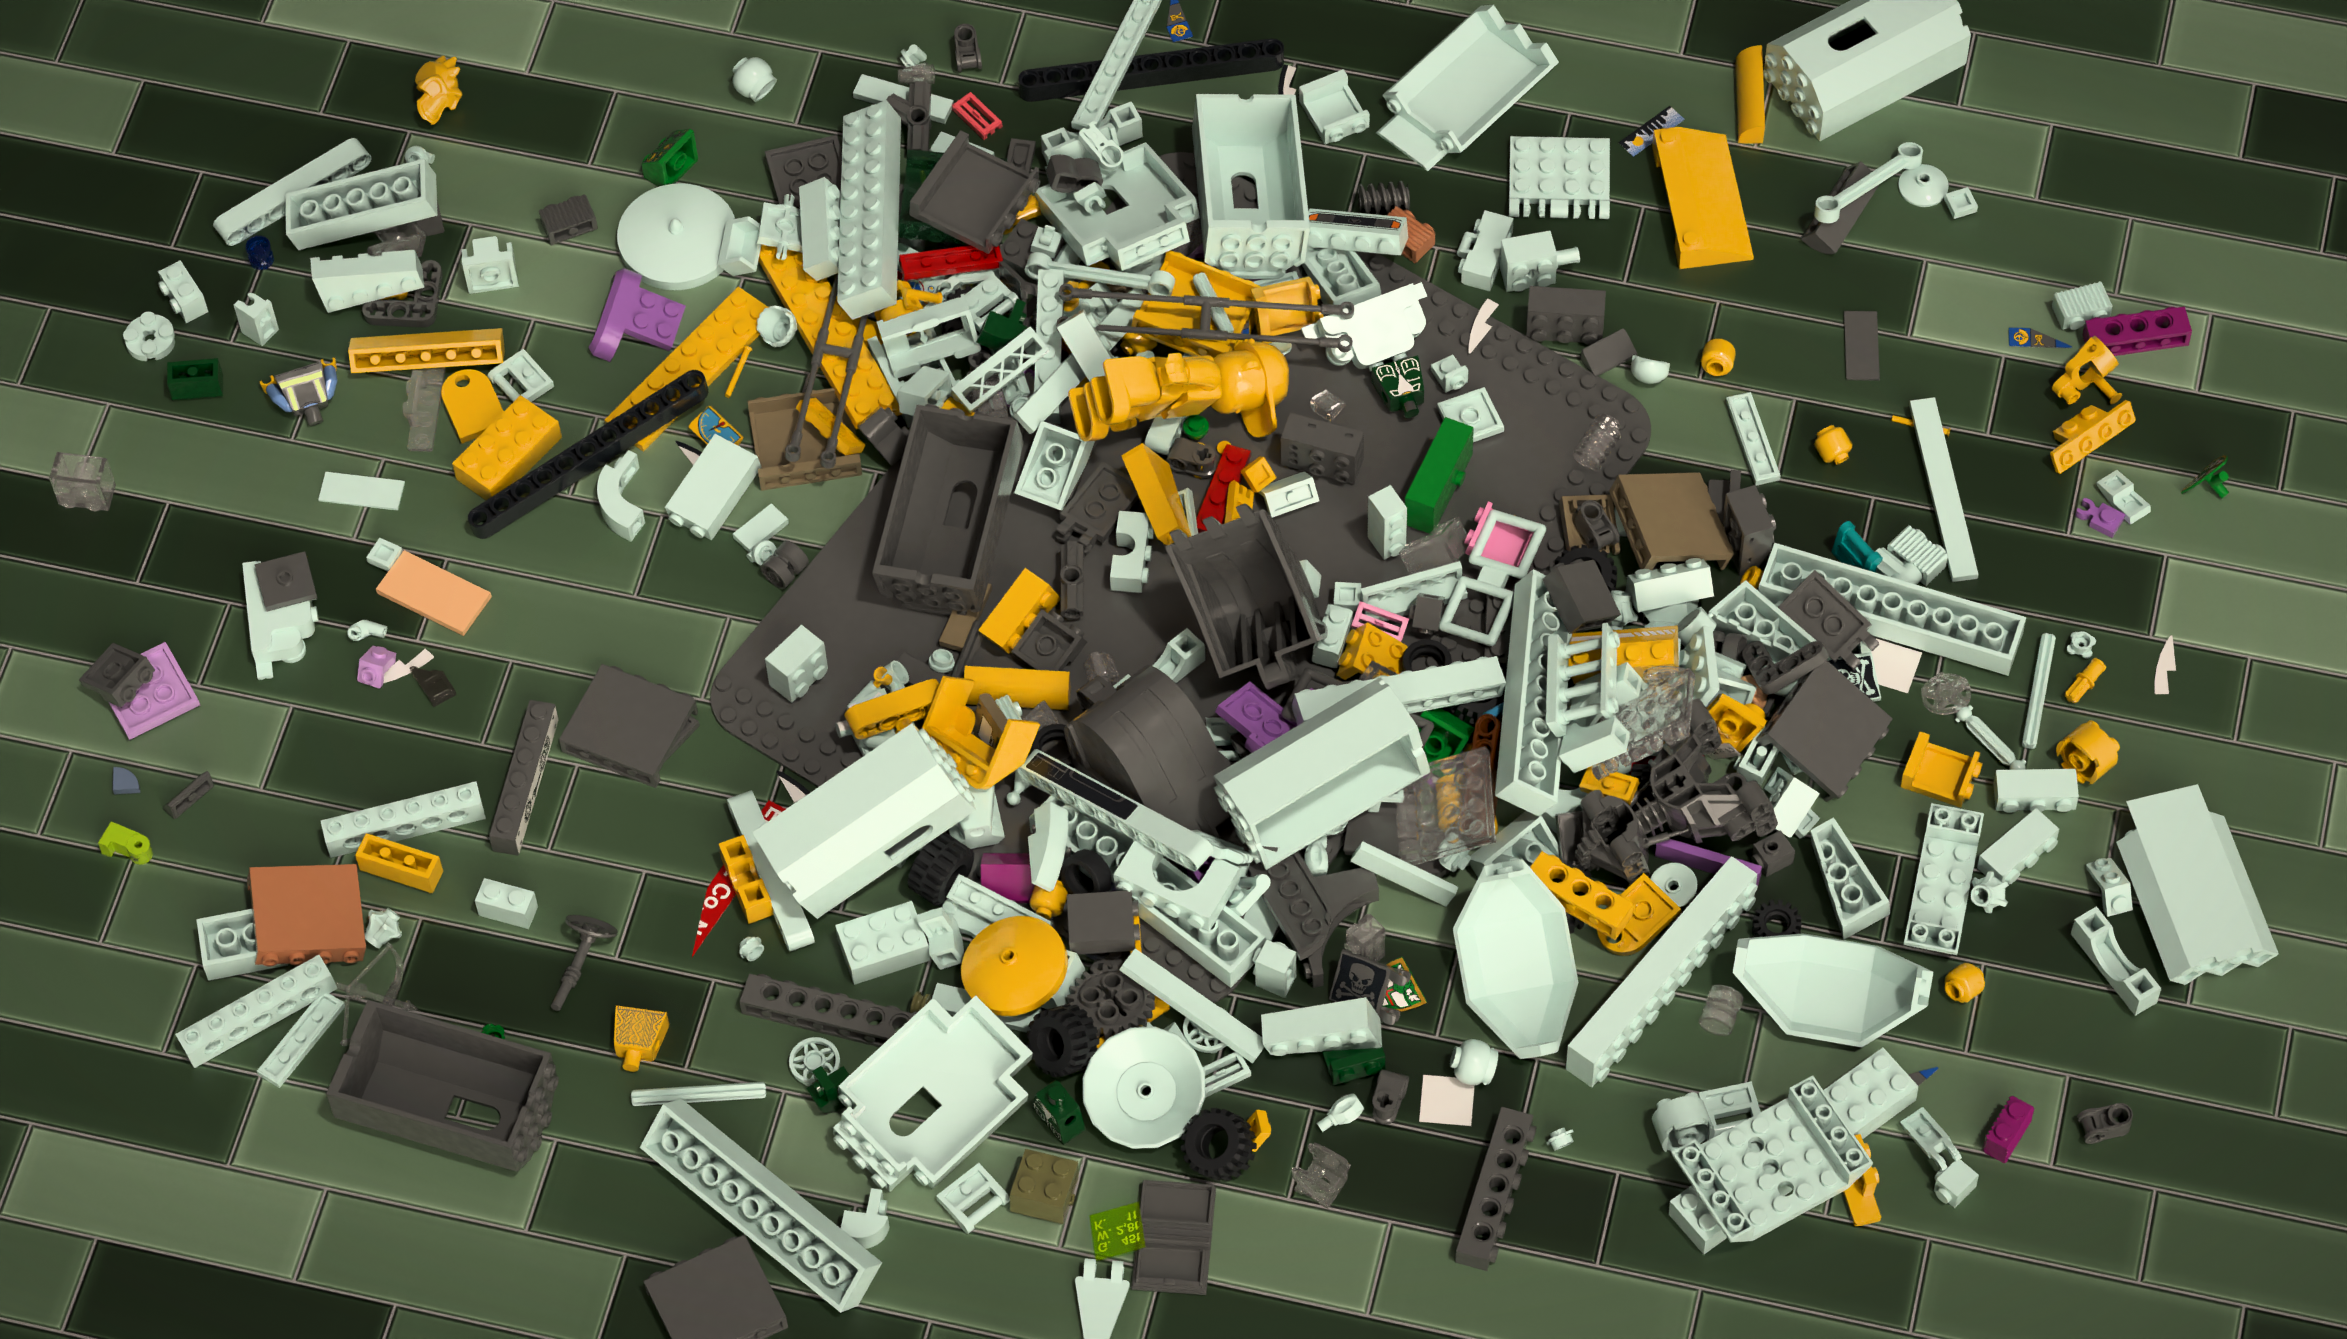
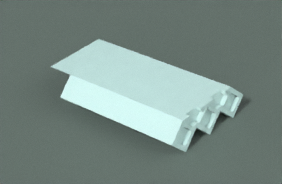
M1494 5L1480 6L1383 94L1387 101V107L1395 115L1376 134L1429 171L1447 153H1461L1556 66L1559 61L1547 43H1532L1521 24L1506 25Z
M2196 784L2126 801L2137 829L2128 831L2125 837L2116 843L2169 980L2186 985L2205 972L2223 976L2242 963L2259 967L2279 954L2226 819L2222 815L2208 811L2199 785Z

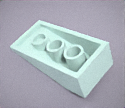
M1307 247L1306 260L1302 266L1314 285L1318 284L1323 304L1341 305L1343 302H1351L1353 305H1357L1381 295L1379 282L1355 251Z

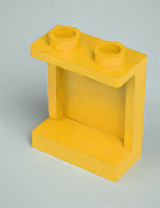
M1310 276L1251 289L1252 301L1318 305L1317 300L1321 299L1318 284L1314 285ZM1253 308L1257 335L1275 336L1298 331L1324 317L1321 312Z
M1919 732L1902 776L1901 788L1961 808L1964 799L1969 800L1972 795L1974 785L1971 784L1973 777H1979L1983 763L1979 762L1980 752L1975 751L1973 757L1929 743L1930 735Z

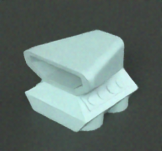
M970 785L968 789L975 798L973 802L976 811L949 829V833L970 849L998 844L1005 838L995 795V785L986 790L976 789Z

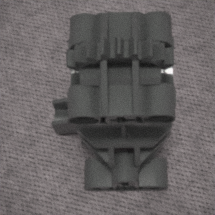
M1694 699L1685 704L1680 711L1682 719L1662 733L1661 737L1665 744L1655 760L1650 759L1648 761L1651 770L1650 780L1639 791H1636L1630 806L1620 798L1609 795L1605 797L1600 790L1588 793L1581 800L1583 807V837L1581 840L1583 842L1577 845L1578 849L1575 851L1577 854L1575 857L1584 869L1588 868L1591 871L1595 868L1597 871L1603 868L1626 879L1629 885H1631L1643 873L1648 877L1650 876L1648 847L1670 840L1669 837L1679 835L1685 838H1692L1696 843H1701V838L1720 837L1728 834L1732 841H1737L1753 831L1760 837L1765 836L1777 827L1778 821L1772 803L1757 781L1747 783L1742 774L1731 773L1726 774L1714 783H1708L1712 770L1703 755L1714 752L1721 745L1722 740L1714 718L1700 699ZM1651 784L1653 800L1649 802L1646 797L1643 798L1645 805L1641 807L1637 801ZM1733 785H1742V787L1737 791H1734L1732 789ZM1634 804L1637 807L1636 811H1633L1631 808ZM1666 823L1669 829L1673 831L1669 834L1665 832L1656 835L1654 829L1658 827L1662 832L1664 831L1662 824ZM1650 832L1652 837L1647 838L1646 834Z

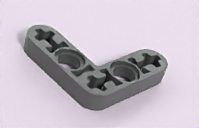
M428 260L421 264L424 288L415 290L414 301L375 300L365 303L362 308L365 321L370 325L422 328L431 326L436 320L443 274L440 264L433 260ZM430 270H434L435 272H432L431 281H428L427 274L430 273ZM425 290L434 291V294L429 298L421 296V293ZM402 309L406 311L402 317L397 318L393 316L396 310ZM374 310H378V311L375 313V315H371V314H370V313H373ZM423 312H428L425 317H420L423 315Z
M1756 641L1743 649L1742 656L1762 692L1769 695L1822 665L1828 659L1829 652L1821 641H1813L1774 664L1763 643Z

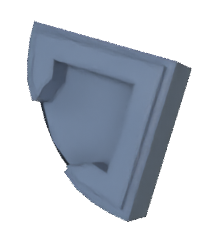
M113 767L114 795L141 793L138 780L132 772L124 768Z

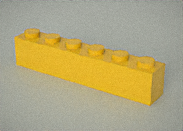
M502 328L351 338L348 353L351 373L499 364L503 363L505 347Z

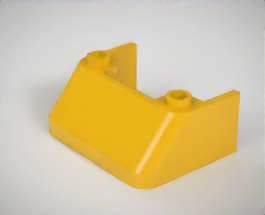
M943 676L922 728L926 730L930 737L934 738L938 745L943 747L947 754L949 753L958 766L956 770L965 777L969 785L976 789H989L1025 763L1040 724L1033 721L1008 718L997 748L994 749L971 734L975 725V714L966 706L975 681L972 679Z

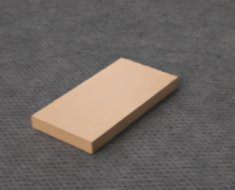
M405 550L376 588L377 594L462 636L466 634L492 597L491 592Z

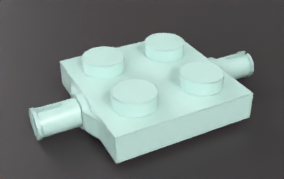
M789 194L784 196L783 204L776 205L764 202L762 207L757 244L777 247L776 258L779 260L781 253V260L787 258V250L802 253L800 209L793 206L795 197L792 194L790 200Z

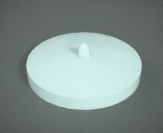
M685 183L656 187L635 199L620 219L617 230V242L621 259L628 270L641 274V282L649 286L664 290H685L701 286L713 280L724 271L718 266L726 221L735 219L729 205L719 195L704 187Z

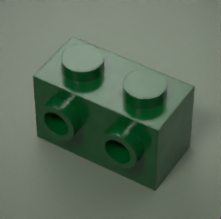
M218 358L167 362V385L172 400L223 396V373Z

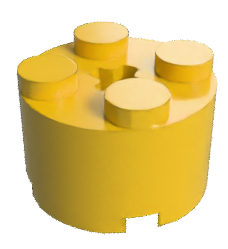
M2092 720L2078 726L2062 739L2056 747L2057 757L2061 754L2064 761L2061 763L2063 769H2076L2077 782L2082 784L2085 781L2093 784L2113 768L2118 761L2117 751L2120 750L2119 743L2114 738L2109 737Z

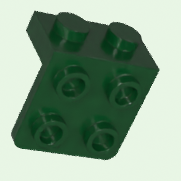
M1382 1047L1322 1051L1333 1085L1381 1072L1382 1069L1385 1070L1386 1056Z

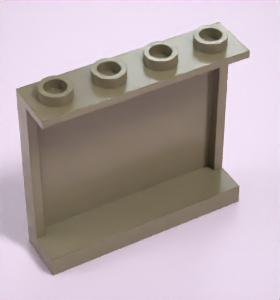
M834 388L812 390L810 398H817L836 416L840 401L835 394ZM805 392L796 394L786 393L769 398L759 397L747 401L755 454L758 456L762 466L758 469L761 491L862 475L859 453L845 456L836 449L835 466L830 469L824 468L820 461L822 452L826 450L828 439L823 437L819 430L806 420H804L802 428L803 436L800 444V459L796 462H790L785 458V448L790 444L800 414L796 406L800 400L804 399ZM844 410L841 422L856 435L855 427Z
M1700 472L1627 474L1617 476L1609 492L1640 569L1653 570L1657 562L1686 561L1691 558H1700L1705 561L1717 560L1720 570L1725 569L1734 554L1733 548L1728 541L1724 526L1720 522L1715 504L1710 498L1707 485L1704 483Z

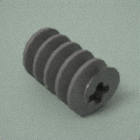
M1390 181L1388 182L1387 189H1385L1383 183L1379 182L1377 190H1375L1372 183H1369L1367 191H1365L1362 184H1359V212H1361V209H1364L1366 214H1370L1371 208H1374L1376 214L1379 215L1381 207H1384L1388 214L1391 206L1401 208V205H1404L1405 210H1410L1408 183L1405 187L1402 181H1398L1395 188L1393 182Z

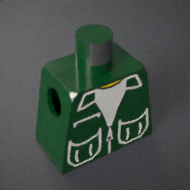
M1418 355L1372 367L1371 382L1387 409L1391 412L1402 410L1406 418L1418 415L1419 409L1417 405L1424 403V385Z
M1058 1080L1053 1081L1035 1094L1033 1109L1062 1145H1065L1085 1131L1079 1105Z

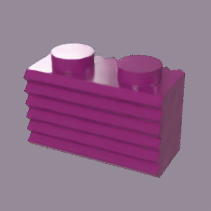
M2010 1096L1993 1126L1988 1131V1135L1985 1136L1983 1152L2002 1163H2006L2031 1123L2035 1108L2014 1096Z

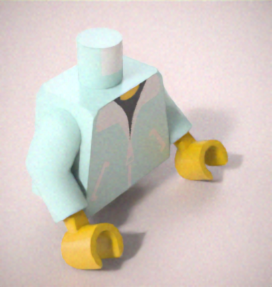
M876 668L874 671L875 681L871 680L847 705V710L856 704L887 694L885 688L881 689L880 687L881 685L887 686L892 682V676L889 674L882 678L887 672L886 668ZM902 717L897 721L896 728L865 739L855 738L856 743L861 748L869 747L875 749L910 725L912 721L907 717ZM846 720L835 724L839 738L853 734Z

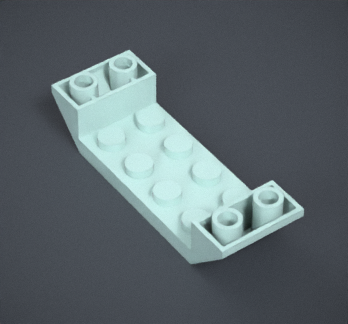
M1931 803L1904 945L1952 955L1958 954L1984 813Z

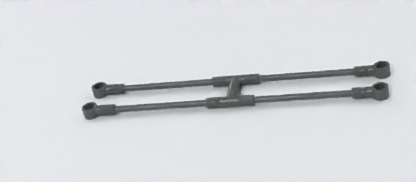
M838 273L835 275L822 328L819 330L813 352L812 368L796 430L792 434L790 444L785 448V458L788 461L796 462L800 459V444L803 436L802 428L823 354L849 358L846 367L847 375L832 434L828 439L826 450L821 454L820 464L828 469L833 468L836 464L837 436L852 377L856 372L864 340L863 333L868 314L861 317L857 335L854 336L851 348L826 344L829 335L828 327L838 292Z
M1067 283L1059 288V297L1063 301H1070L1073 298L1092 299V297L1184 303L1183 305L1201 306L1200 329L1182 328V330L1098 324L1099 326L1095 327L1097 331L1171 335L1189 339L1220 341L1252 338L1255 341L1319 345V347L1338 348L1344 353L1349 352L1353 345V339L1346 334L1341 335L1339 338L1320 337V339L1239 334L1228 333V331L1210 330L1211 307L1229 308V306L1312 311L1321 312V314L1340 315L1341 318L1347 320L1354 316L1355 307L1351 302H1343L1341 305L1322 304V306L1230 300V298L1184 295V297L1101 292L1092 291V289L1073 288L1072 285ZM1064 290H1069L1071 293L1069 295H1064L1062 292ZM1349 308L1351 312L1345 313L1343 312V309ZM1060 317L1057 320L1056 327L1059 323L1068 319V317ZM1347 341L1349 342V345L1343 346L1341 345V342Z

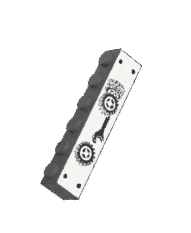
M529 700L489 834L494 852L519 856L559 720L555 704Z

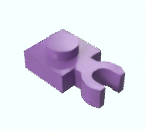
M2084 498L2081 505L2088 510L2084 511L2077 508L2075 514L2081 520H2091L2089 527L2113 538L2125 518L2124 513L2104 503L2099 508L2096 507L2094 502L2088 498Z

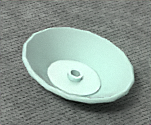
M1133 1027L1109 1037L1090 1058L1083 1076V1104L1092 1124L1110 1141L1132 1149L1158 1148L1180 1138L1187 1131L1185 1129L1186 1124H1192L1193 1120L1191 1118L1195 1114L1199 1115L1206 1097L1205 1071L1196 1051L1179 1035L1158 1027ZM1144 1088H1150L1151 1093L1149 1095H1142Z

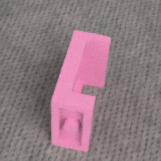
M1488 501L1485 509L1479 508L1474 519L1478 523L1476 530L1470 529L1464 541L1468 545L1465 554L1470 556L1489 512L1494 510L1491 508L1493 503ZM1496 521L1481 556L1519 567L1534 532Z

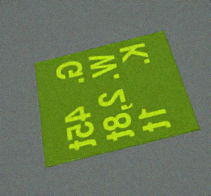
M1139 1201L1090 1215L1096 1261L1146 1247Z

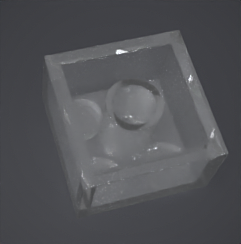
M57 452L49 479L59 505L67 508H87L91 511H109L116 483L107 458Z

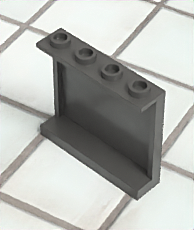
M960 130L911 199L910 216L989 254L994 246L998 247L1001 243L1006 228L1010 229L1016 219L1015 215L1018 211L1024 210L1031 192L1035 193L1039 188L1041 182L1038 179L1039 168L1035 167L1032 173H1028L969 144V134Z
M1826 660L1819 667L1800 677L1756 740L1763 747L1770 743L1773 744L1827 792L1824 798L1827 802L1835 797L1839 799L1848 790L1847 783L1862 770L1861 763L1876 750L1874 747L1875 743L1886 736L1889 731L1887 726L1893 718Z
M601 664L559 738L561 750L568 755L657 788L661 780L660 769L690 715H697L698 713L696 699L687 693L672 691L663 684L656 685L648 682L640 675L633 676L625 673L616 666L609 667Z
M745 1234L740 1237H731L723 1245L714 1249H705L697 1257L690 1260H681L673 1268L664 1272H655L647 1280L643 1281L646 1293L650 1296L671 1339H765L788 1328L786 1315Z

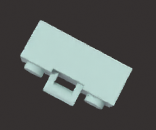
M1485 210L1482 219H1477L1475 223L1474 233H1464L1457 251V255L1462 258L1458 273L1462 274L1461 283L1490 292L1500 267L1501 239L1511 238L1513 218ZM1471 243L1475 244L1473 250H1469Z

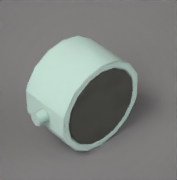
M1698 607L1687 614L1677 624L1678 638L1681 639V644L1686 647L1692 636L1703 625L1711 627L1714 631L1716 628V622L1712 619L1714 614L1712 612L1707 614L1702 607Z

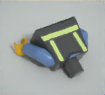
M333 357V362L330 364H325L324 360L321 359L319 362L276 375L275 379L271 375V382L264 384L261 380L260 385L264 393L268 394L271 400L285 412H292L294 416L305 414L309 426L317 425L323 422L319 409L329 406L328 400L335 393L338 381L336 359Z

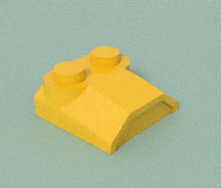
M1723 693L1718 694L1706 707L1716 722L1722 743H1730L1739 753L1764 728L1767 722L1763 709L1758 705L1752 703L1743 705Z

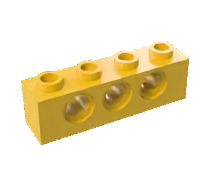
M1541 851L1530 868L1565 907L1567 913L1608 937L1616 940L1632 918L1634 904L1629 898L1612 892L1600 881L1591 880L1581 870L1565 865L1555 855H1548ZM1558 878L1561 879L1562 882H1553L1552 879ZM1575 892H1583L1585 895L1578 896ZM1598 905H1606V906H1608L1609 908H1607V909H1601V908H1599V907H1597V906H1598Z

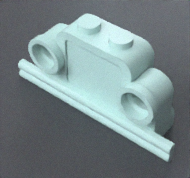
M1422 282L1415 285L1412 283L1354 305V316L1351 319L1346 320L1341 318L1340 315L1331 314L1320 318L1316 323L1301 328L1304 338H1339L1341 335H1349L1353 339L1352 349L1344 353L1338 348L1326 347L1325 352L1328 361L1333 365L1343 366L1352 360L1357 368H1369L1372 371V367L1383 365V362L1389 359L1395 362L1407 358L1406 352L1413 347L1414 338L1422 332L1426 325V319L1418 300L1427 297ZM1346 308L1343 312L1350 313L1351 310ZM1342 341L1341 345L1348 346L1349 342Z
M261 561L242 563L251 650L256 663L258 680H263L265 678H273V661L282 660L287 663H295L304 657L306 646L303 639L313 635L315 632L314 622H319L317 607L312 606V600L267 612L254 565L261 563Z

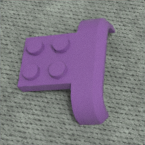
M626 268L616 271L612 277L614 280L597 330L588 347L592 355L611 362L623 333L670 351L686 306L640 288L641 274Z
M1250 681L1220 703L1215 713L1247 738L1245 748L1251 753L1297 727V724L1282 717L1283 708Z

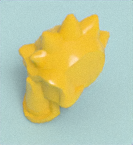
M442 55L435 61L425 63L416 75V89L424 93L417 100V109L423 120H427L431 125L439 121L445 107L454 110L462 97L456 77L460 71V67H455L456 57L446 60V57Z

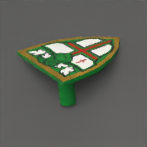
M2223 455L2213 460L2181 493L2187 492L2206 480L2221 499L2225 497L2229 491L2222 483L2228 480V473L2225 471L2216 475L2213 473L2226 464L2228 456Z
M1403 956L1385 964L1392 968L1407 970L1411 973ZM1411 973L1410 981L1404 986H1399L1391 980L1389 981L1382 1007L1405 1011L1426 1004L1427 1001Z

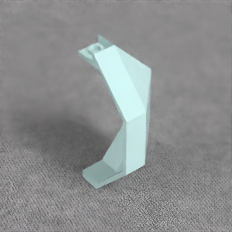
M1523 859L1485 865L1453 927L1466 1004L1520 1059L1556 1053L1559 1050L1579 983L1565 907Z
M1804 933L1738 939L1733 974L1787 1035L1857 1047H1864L1926 1008L1929 1003L1933 971L1882 947Z

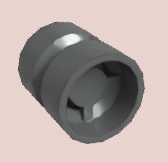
M785 540L774 551L775 556L770 555L760 566L764 577L779 589H785L795 578L794 574H799L809 563L806 554L796 544Z
M1713 631L1715 652L1744 664L1745 660L1742 652L1747 646L1746 636L1738 633H1728L1726 636L1722 631Z

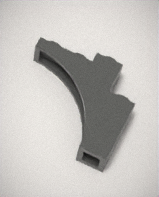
M1362 867L1314 877L1329 902L1331 928L1323 945L1306 958V963H1303L1306 979L1311 978L1313 988L1324 986L1322 958L1333 931L1347 916L1357 909L1379 901V887L1374 872Z

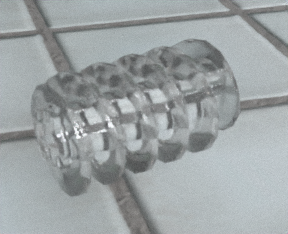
M1598 414L1585 432L1584 437L1575 447L1573 452L1574 459L1589 470L1599 471L1601 464L1606 461V456L1611 453L1610 448H1614L1616 441L1621 438V434L1618 431L1621 429L1620 423L1609 415Z

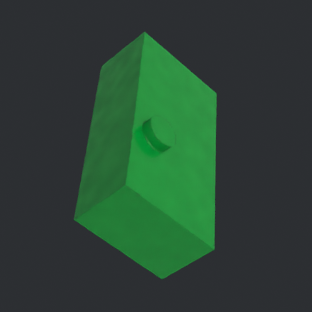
M1447 417L1444 418L1406 494L1407 526L1431 535L1434 534L1456 487H1461L1466 476L1464 471L1473 455L1474 427Z

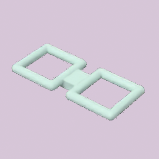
M1491 510L1469 556V562L1482 567V570L1477 580L1465 576L1459 578L1441 618L1439 630L1487 646H1494L1514 601V591L1504 589L1509 576L1522 579L1527 575L1546 532V526L1498 510ZM1496 521L1534 532L1519 567L1481 556ZM1466 588L1504 599L1488 635L1451 623Z

